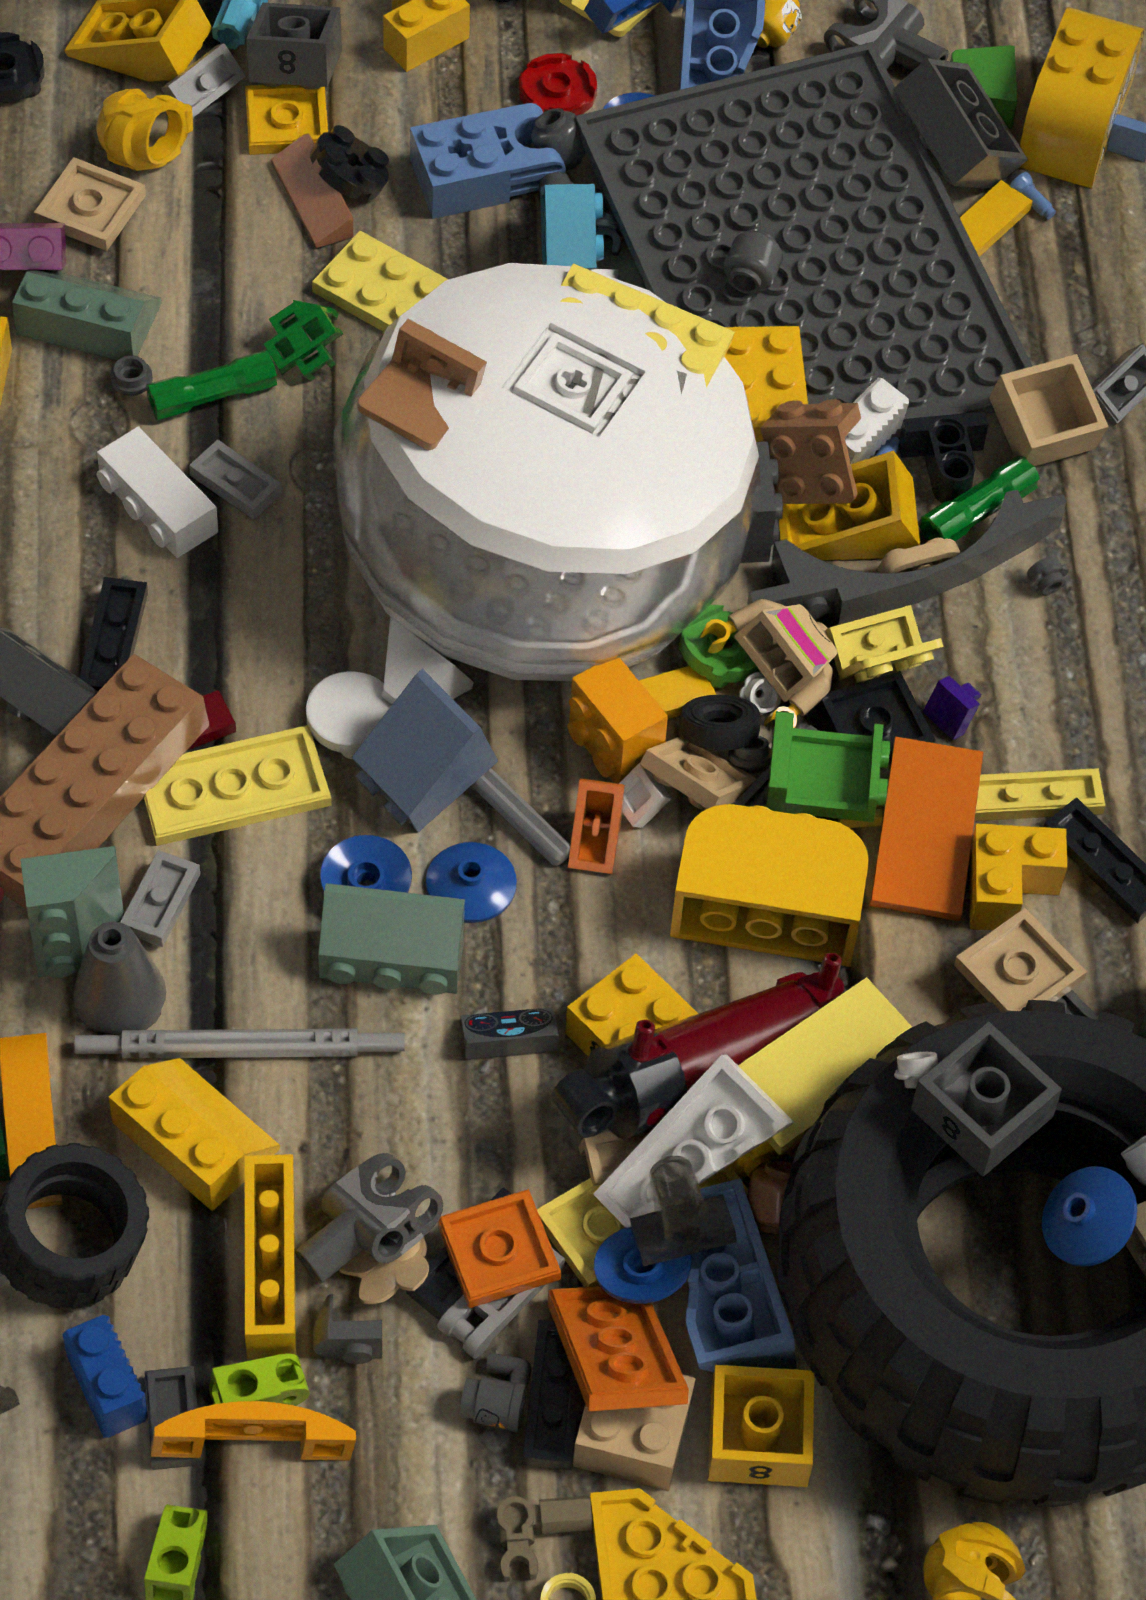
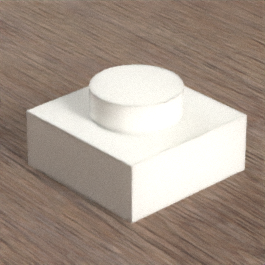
M640 763L619 783L625 785L622 812L632 827L643 828L672 799L664 786L654 780L652 773L642 767Z

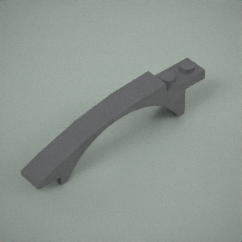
M1018 490L1006 492L997 517L976 543L945 562L903 573H869L850 570L817 559L802 551L787 539L774 542L771 569L778 586L749 592L747 605L759 599H767L784 606L800 604L807 609L813 619L833 613L837 625L914 605L978 578L1032 547L1059 528L1066 505L1065 496L1063 494L1023 503Z

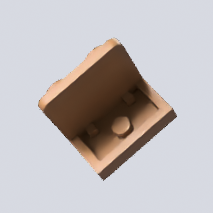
M407 319L399 328L392 360L359 397L357 410L427 450H433L437 447L449 427L434 406L430 374L450 380L447 388L456 390L460 384L464 385V394L472 397L481 385L487 362L433 331Z
M837 399L826 400L819 404H802L798 400L788 401L779 405L777 410L761 426L763 441L768 442L770 459H777L778 484L774 486L776 493H781L783 504L851 503L857 497V489L845 437L861 419L858 403H841Z

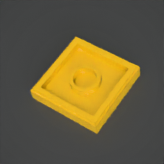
M287 84L276 87L265 85L245 86L249 155L278 154L298 138L308 133L315 144L321 134L328 132L325 87L305 89L300 85Z

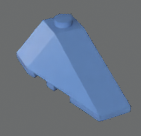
M765 0L683 1L678 90L744 74L764 27Z
M741 1178L694 1190L691 1233L692 1265L688 1278L689 1292L688 1307L686 1308V1329L699 1369L714 1372L715 1365L797 1369L794 1336Z

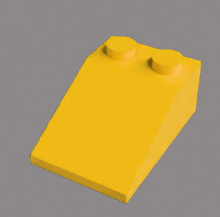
M97 0L64 51L70 58L144 81H171L187 69L196 53L201 49L212 26L197 0Z
M894 450L851 464L857 489V497L851 503L783 504L782 519H779L780 541L787 539L802 551L820 560L881 559L894 549H907L920 545L913 477Z

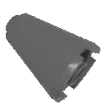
M120 922L101 924L90 935L73 988V1003L78 1018L90 1031L100 1034L99 1031L122 1035V1030H147L157 1022L166 1001V985L163 976L129 926Z

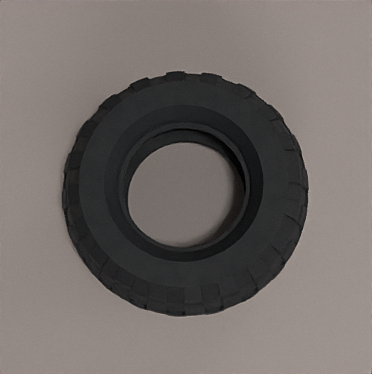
M1028 1000L1026 1007H1023L1021 1011H999L993 1002L975 1004L958 1009L956 1015L951 1016L945 1023L934 1026L925 1021L900 1034L876 1055V1059L869 1058L861 1067H858L825 1101L819 1118L805 1132L796 1150L784 1192L779 1223L778 1281L781 1295L792 1315L794 1324L793 1335L798 1348L812 1373L815 1372L814 1376L820 1386H827L833 1394L832 1400L841 1416L865 1441L874 1438L883 1447L891 1451L895 1464L909 1474L926 1482L933 1475L945 1482L964 1487L962 1494L964 1497L999 1504L1006 1497L1033 1499L1035 1507H1059L1072 1505L1087 1499L1088 1495L1103 1492L1106 1497L1146 1483V1276L1141 1270L1143 1298L1127 1313L1099 1328L1071 1335L1046 1336L1018 1332L983 1318L960 1302L946 1288L930 1265L919 1236L917 1218L941 1193L967 1179L980 1176V1174L911 1109L916 1088H906L904 1080L895 1078L894 1073L898 1070L897 1056L912 1052L937 1053L938 1063H940L986 1023L990 1022L1061 1087L1062 1091L1053 1118L987 1174L1009 1171L1030 1172L1062 1181L1066 1176L1079 1169L1104 1167L1115 1171L1130 1184L1138 1205L1146 1201V1187L1130 1172L1121 1153L1146 1135V1039L1133 1034L1134 1023L1103 1011L1099 1012L1097 1020L1066 1014L1065 1003Z

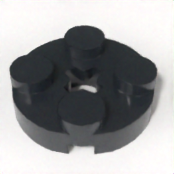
M0 32V65L7 64L8 68H11L9 70H0V102H13L25 97H35L41 91V82L45 75L44 58L39 46L31 40V45L21 41L18 34L10 32Z
M336 125L331 132L321 134L310 151L312 164L317 159L318 164L322 167L319 172L320 177L332 188L348 197L358 199L361 193L370 194L368 199H374L388 182L389 174L386 166L389 163V158L386 153L377 147H370L356 138L352 131L344 126Z

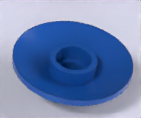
M359 835L339 842L327 853L321 866L320 878L323 891L325 890V884L328 883L408 893L412 882V869L404 851L392 841L374 835ZM364 880L372 881L374 884L369 886H363L359 883Z
M465 842L444 849L433 859L426 874V890L428 895L465 899V923L483 922L500 915L511 904L516 892V873L510 860L496 848L483 843ZM475 872L479 875L471 878L464 875V873Z
M1086 1167L1066 1176L1053 1189L1043 1210L1042 1231L1050 1250L1064 1262L1075 1266H1093L1112 1258L1125 1246L1136 1224L1137 1201L1134 1191L1121 1175L1104 1167ZM1086 1205L1083 1214L1077 1217L1080 1209Z
M652 1224L634 1225L613 1233L601 1244L594 1259L595 1276L600 1287L617 1300L635 1304L656 1302L675 1293L686 1282L692 1265L690 1250L684 1239L666 1227Z

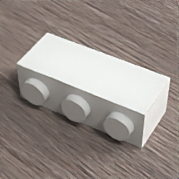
M139 426L97 451L99 465L97 478L100 484L108 493L114 492L122 500L125 510L132 519L136 521L140 519L148 527L152 539L159 547L163 548L166 546L176 558H179L218 533L217 507Z

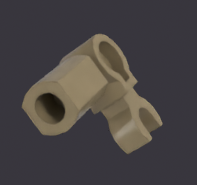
M512 1496L502 1501L497 1509V1528L500 1545L503 1548H507L500 1562V1573L503 1581L510 1582V1566L517 1561L526 1563L529 1567L530 1580H536L539 1568L538 1559L535 1553L529 1549V1546L535 1542L534 1530L541 1529V1534L592 1531L590 1496L539 1499L538 1505H531L528 1500L519 1496Z

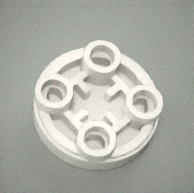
M355 671L336 673L321 680L310 692L306 704L307 725L313 737L323 746L341 752L344 757L352 759L357 749L392 706L391 703L381 696L384 683L374 676Z

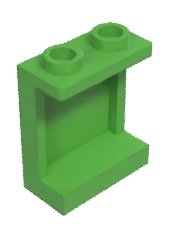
M776 711L766 807L772 811L784 813H808L820 817L873 822L876 806H885L888 779L880 778V767L888 768L890 741L882 740L883 724H874L871 736L793 728L794 713Z

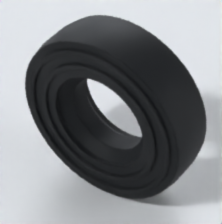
M706 695L695 698L684 705L681 712L680 728L684 739L695 746L710 750H734L746 747L756 741L760 732L761 718L757 706L746 699L731 695Z

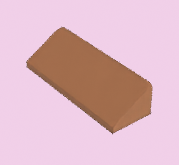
M308 133L271 159V163L315 248H319L354 237L353 217L341 193L328 185L320 177L319 172L322 167L318 164L317 159L312 164L310 151L314 146V142Z

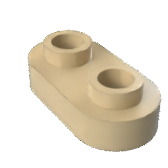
M934 538L922 545L907 549L898 548L888 552L879 564L877 572L903 573L920 570L945 562L961 552L954 540Z

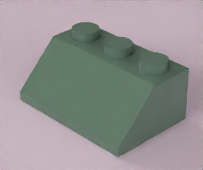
M32 270L26 272L12 301L16 335L119 360L125 356H138L162 304L161 297L54 270Z
M115 846L20 859L38 978L46 976L63 978L74 972H79L90 935L94 929L107 922L121 921L124 911Z
M326 883L318 954L319 978H327L339 984L362 982L375 984L383 989L405 987L421 989L425 993L434 995L445 992L457 994L464 947L465 899Z
M437 1525L371 1530L334 1563L343 1582V1588L352 1600H477Z

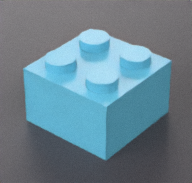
M595 184L542 186L540 188L542 265L572 266L574 263L586 269L597 268L596 261L604 259L603 235H596V219L603 218L602 193H595Z

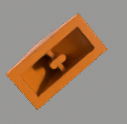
M580 778L568 868L613 874L622 820L625 785Z

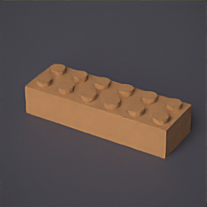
M133 654L0 796V887L3 888L5 896L27 909L20 859L99 848L144 798L145 793L159 782L176 761L209 727L202 695L136 654Z

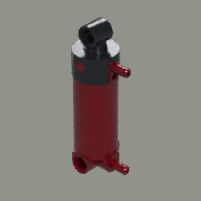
M827 953L823 957L820 972L806 975L803 972L787 975L777 979L776 986L658 1029H655V1025L651 1021L640 1020L636 1024L634 1035L591 1051L587 1060L586 1070L574 1071L560 1080L552 1092V1102L576 1132L584 1138L596 1136L607 1128L615 1136L623 1139L650 1131L721 1055L727 1054L739 1065L843 994L844 983L838 977L842 958L836 953Z

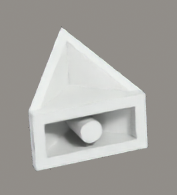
M390 616L384 686L381 695L385 700L393 704L412 678L422 668L452 699L472 689L474 682Z

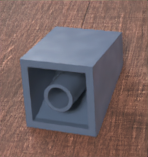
M423 668L412 678L352 756L360 770L355 777L372 796L379 791L388 800L383 806L394 820L401 826L408 821L417 832H420L498 762L481 727Z

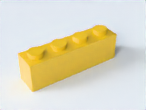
M293 1154L245 1156V1343L247 1359H259L286 1353L296 1355L295 1178Z

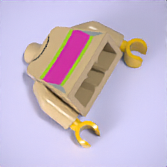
M759 599L729 615V621L727 622L719 619L710 620L699 638H703L707 634H714L719 639L710 645L708 652L713 654L720 652L730 634L735 632L736 635L734 637L784 703L789 700L790 705L788 707H779L766 717L764 726L771 722L776 716V711L794 713L793 728H795L797 716L799 714L801 716L807 714L830 691L833 670L829 662L838 654L837 649L827 636L826 629L828 628L823 623L816 622L802 605L784 606L767 599Z

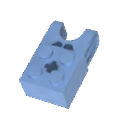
M526 103L410 127V162L432 219L509 203L511 196L539 191V182L547 174L553 172L565 173L564 161L555 149L525 147V145L532 143L531 131L535 126L536 119L544 113L537 104Z

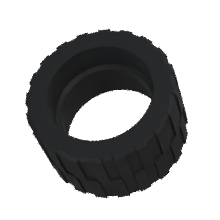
M68 1143V1145L61 1146L56 1144L46 1147L45 1150L39 1153H33L27 1157L21 1166L19 1165L15 1169L0 1201V1272L10 1281V1285L17 1292H22L29 1300L47 1304L52 1308L71 1307V1309L104 1300L106 1295L113 1293L121 1286L124 1277L128 1276L148 1231L147 1222L149 1220V1207L146 1204L147 1196L143 1186H140L136 1174L131 1168L128 1169L121 1162V1159L114 1154L110 1155L102 1151V1148L92 1145L89 1147L80 1145V1143ZM51 1195H71L84 1199L98 1208L107 1219L113 1233V1245L107 1251L88 1258H70L56 1254L43 1246L35 1238L26 1220V1209L36 1200Z

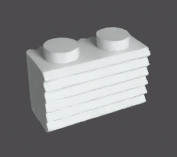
M878 377L853 402L859 405L861 419L845 437L851 464L874 456L876 450H880L881 445H885L886 440H890L891 435L896 434L897 429H901L909 405V399L883 378Z

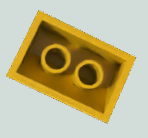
M181 1058L142 1066L108 1096L112 1123L211 1211H214L245 1182V1156L274 1155L280 1150V1145Z

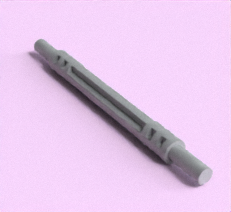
M358 1028L122 1030V1035H75V1054H122V1058L357 1057L358 1052L405 1051V1033H358Z

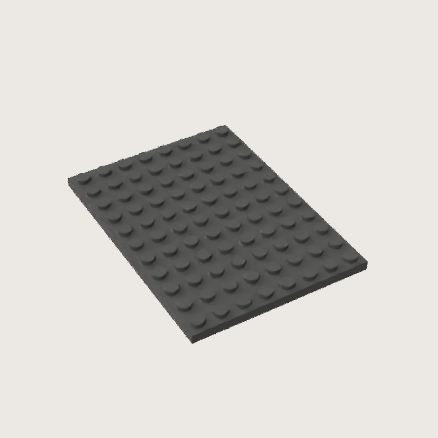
M873 42L575 116L581 143L646 289L668 304L723 327L799 326L808 404H819L831 399L840 400L841 403H853L879 377L886 380L909 399L904 419L984 411L988 415L995 413L989 397L1000 375L1032 367L925 147L919 139V134L912 120L906 117L900 109V99L893 90L895 86ZM748 231H763L771 235L778 243L783 253V261L770 288L754 294L742 293L729 283L728 278L724 274L723 263L737 235ZM897 429L896 434H892L891 438L897 437L899 439L901 429Z

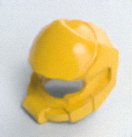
M125 89L113 93L103 101V107L98 115L96 127L99 143L107 153V159L117 165L136 171L165 166L181 153V147L188 133L193 131L192 106L184 104L169 95H156L154 98L149 99L140 89ZM165 111L168 116L166 134L159 137L156 143L149 147L152 125L157 116Z
M986 1522L966 1523L941 1533L929 1548L923 1566L924 1583L928 1592L933 1597L932 1600H982L981 1598L985 1600H1016L1005 1590V1585L1020 1580L1026 1572L1018 1547L1007 1534Z

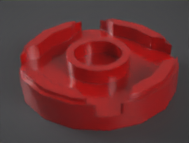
M564 53L542 55L531 60L527 64V69L520 74V100L523 104H537L543 112L560 108L564 111L575 113L576 116L582 115L593 106L596 99V74L589 64L581 60V63L572 60V55Z

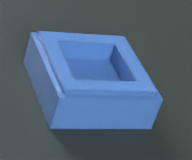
M1117 114L1112 125L1106 151L1145 162L1146 123Z

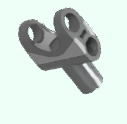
M854 0V8L857 14L866 21L867 25L854 26L848 23L846 25L834 23L824 34V42L830 52L873 42L886 69L895 62L913 71L927 58L947 61L949 55L947 49L917 35L924 26L923 15L915 6L904 0H868L874 4L877 11L869 8L865 0ZM834 35L840 37L845 43V46L840 44L836 40Z
M377 1154L352 1169L326 1191L322 1199V1210L331 1222L296 1249L295 1253L311 1276L320 1284L363 1250L380 1263L393 1262L417 1244L439 1221L443 1212L442 1197L432 1187L427 1185L417 1186L412 1190L407 1189L401 1194L396 1195V1191L401 1187L405 1179V1167L391 1154ZM392 1166L390 1176L385 1181L375 1184L378 1173L383 1168ZM430 1198V1205L427 1211L421 1216L415 1217L420 1203Z

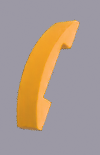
M46 1033L0 1038V1066L10 1178L19 1165L21 1166L27 1157L35 1152L39 1153L45 1150L46 1147L56 1145ZM62 1194L38 1199L30 1204L27 1209L63 1205Z
M263 1401L219 1403L184 1412L155 1426L150 1457L201 1458L205 1439L300 1441L301 1460L350 1461L356 1443V1431L327 1415L294 1405Z

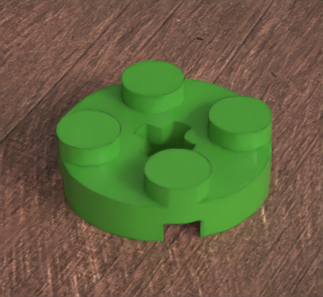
M724 605L706 606L703 613L704 607L688 617L685 627L689 626L681 634L678 644L679 651L682 653L687 664L698 674L706 677L712 686L721 688L728 685V683L742 682L750 674L760 671L734 637L736 635L735 632L730 634L726 642L733 644L731 648L723 647L720 652L714 654L709 653L708 649L719 638L714 634H707L705 637L699 638L710 620L729 621L728 616L732 612L723 611Z

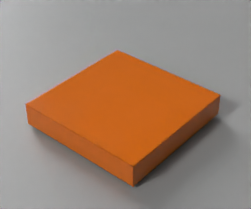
M529 1189L443 1215L437 1222L468 1308L561 1280V1270Z

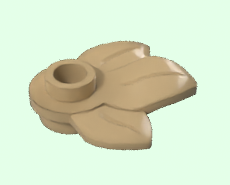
M423 1237L402 1256L390 1263H380L363 1250L340 1268L339 1271L346 1275L362 1278L359 1289V1298L362 1304L381 1303L391 1298L399 1288L415 1291L426 1280L429 1273V1264L424 1258L427 1253V1244Z

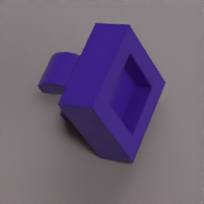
M947 676L937 682L923 713L952 740H955L965 734L980 705L976 700L982 694L970 683L960 686L953 678Z

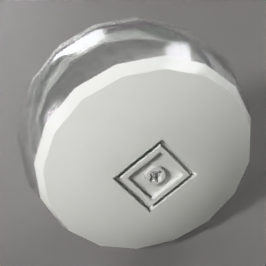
M507 263L444 281L390 324L368 351L334 429L333 462L339 514L346 547L386 613L441 655L512 680L572 681L574 676L594 665H603L621 658L626 666L630 667L645 662L659 654L726 591L738 571L756 516L761 491L759 454L743 382L726 358H723L706 388L703 373H693L683 366L681 358L687 350L677 336L669 330L660 327L639 309H623L615 304L614 298L597 292L588 294L578 291L572 286H561L571 266ZM600 274L602 276H605L609 279H612L616 282H619L623 285H626L628 287H631L635 290H638L642 293H645L649 296H652L663 301L647 289ZM572 297L580 300L582 303L560 301L564 298ZM407 319L433 331L487 362L481 385L472 397L464 394V385L460 384L456 390L447 388L450 380L430 374L434 406L449 427L437 447L433 450H427L357 410L359 397L392 360L399 328ZM656 332L661 334L667 341L666 349L662 351L656 341L645 333Z

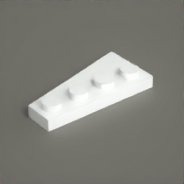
M727 1054L721 1055L593 1195L626 1228H630L795 1122Z

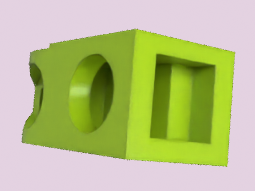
M279 1354L212 1368L209 1392L213 1405L237 1401H263L296 1406L304 1402L310 1395L299 1357L295 1354Z
M170 1504L165 1505L144 1577L146 1600L194 1599L195 1582L201 1560L200 1553L206 1533L207 1510Z

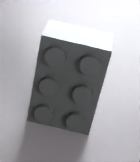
M927 58L893 88L900 99V109L906 117L913 120L920 132L919 139L921 143L934 154L940 164L939 171L942 177L951 185L992 189L1000 180L1004 181L1028 160L968 64Z

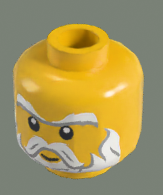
M765 0L764 27L756 44L757 46L766 48L769 45L778 48L788 42L802 20L798 0Z

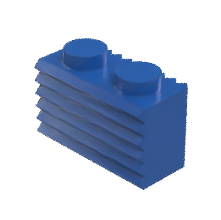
M101 1315L66 1330L62 1334L66 1356L103 1438H109L144 1423L148 1417L145 1392L142 1391L141 1384L138 1383L137 1375L134 1374L133 1367L130 1366L129 1358H126L125 1350L122 1349V1343L118 1340V1334L114 1331V1325L111 1324L110 1317Z

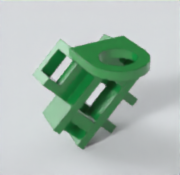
M293 300L292 304L269 318L278 334L265 342L264 346L282 375L297 365L304 377L311 382L315 379L313 375L315 371L326 364L330 368L336 365L325 347L343 335L341 329L336 328L330 320H337L339 313L335 309ZM293 314H295V316H294L293 318H291L290 320H288V321L285 322L284 324L281 323V322H283L284 320H286L287 318H289L290 316H292ZM316 350L318 351L317 353H315L314 355H312V356L309 357L308 359L304 360L305 357H307L308 355H310V354L313 353L314 351H316Z

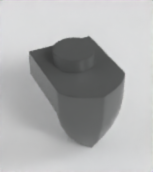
M329 1294L324 1300L315 1321L313 1350L324 1358L343 1359L351 1364H363L372 1359H382V1320L333 1321V1294Z

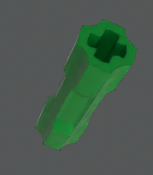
M263 350L236 358L230 364L186 377L174 376L146 384L147 397L155 419L161 420L188 412L194 406L238 393L250 394L277 386V374L268 350Z
M1016 456L995 469L990 477L954 500L945 501L921 516L922 522L919 527L924 538L928 541L934 538L957 541L966 535L971 527L1001 509L1006 492L1018 490L1021 498L1027 496L1038 488L1037 484L1040 477L1035 466L1029 463L1025 456Z

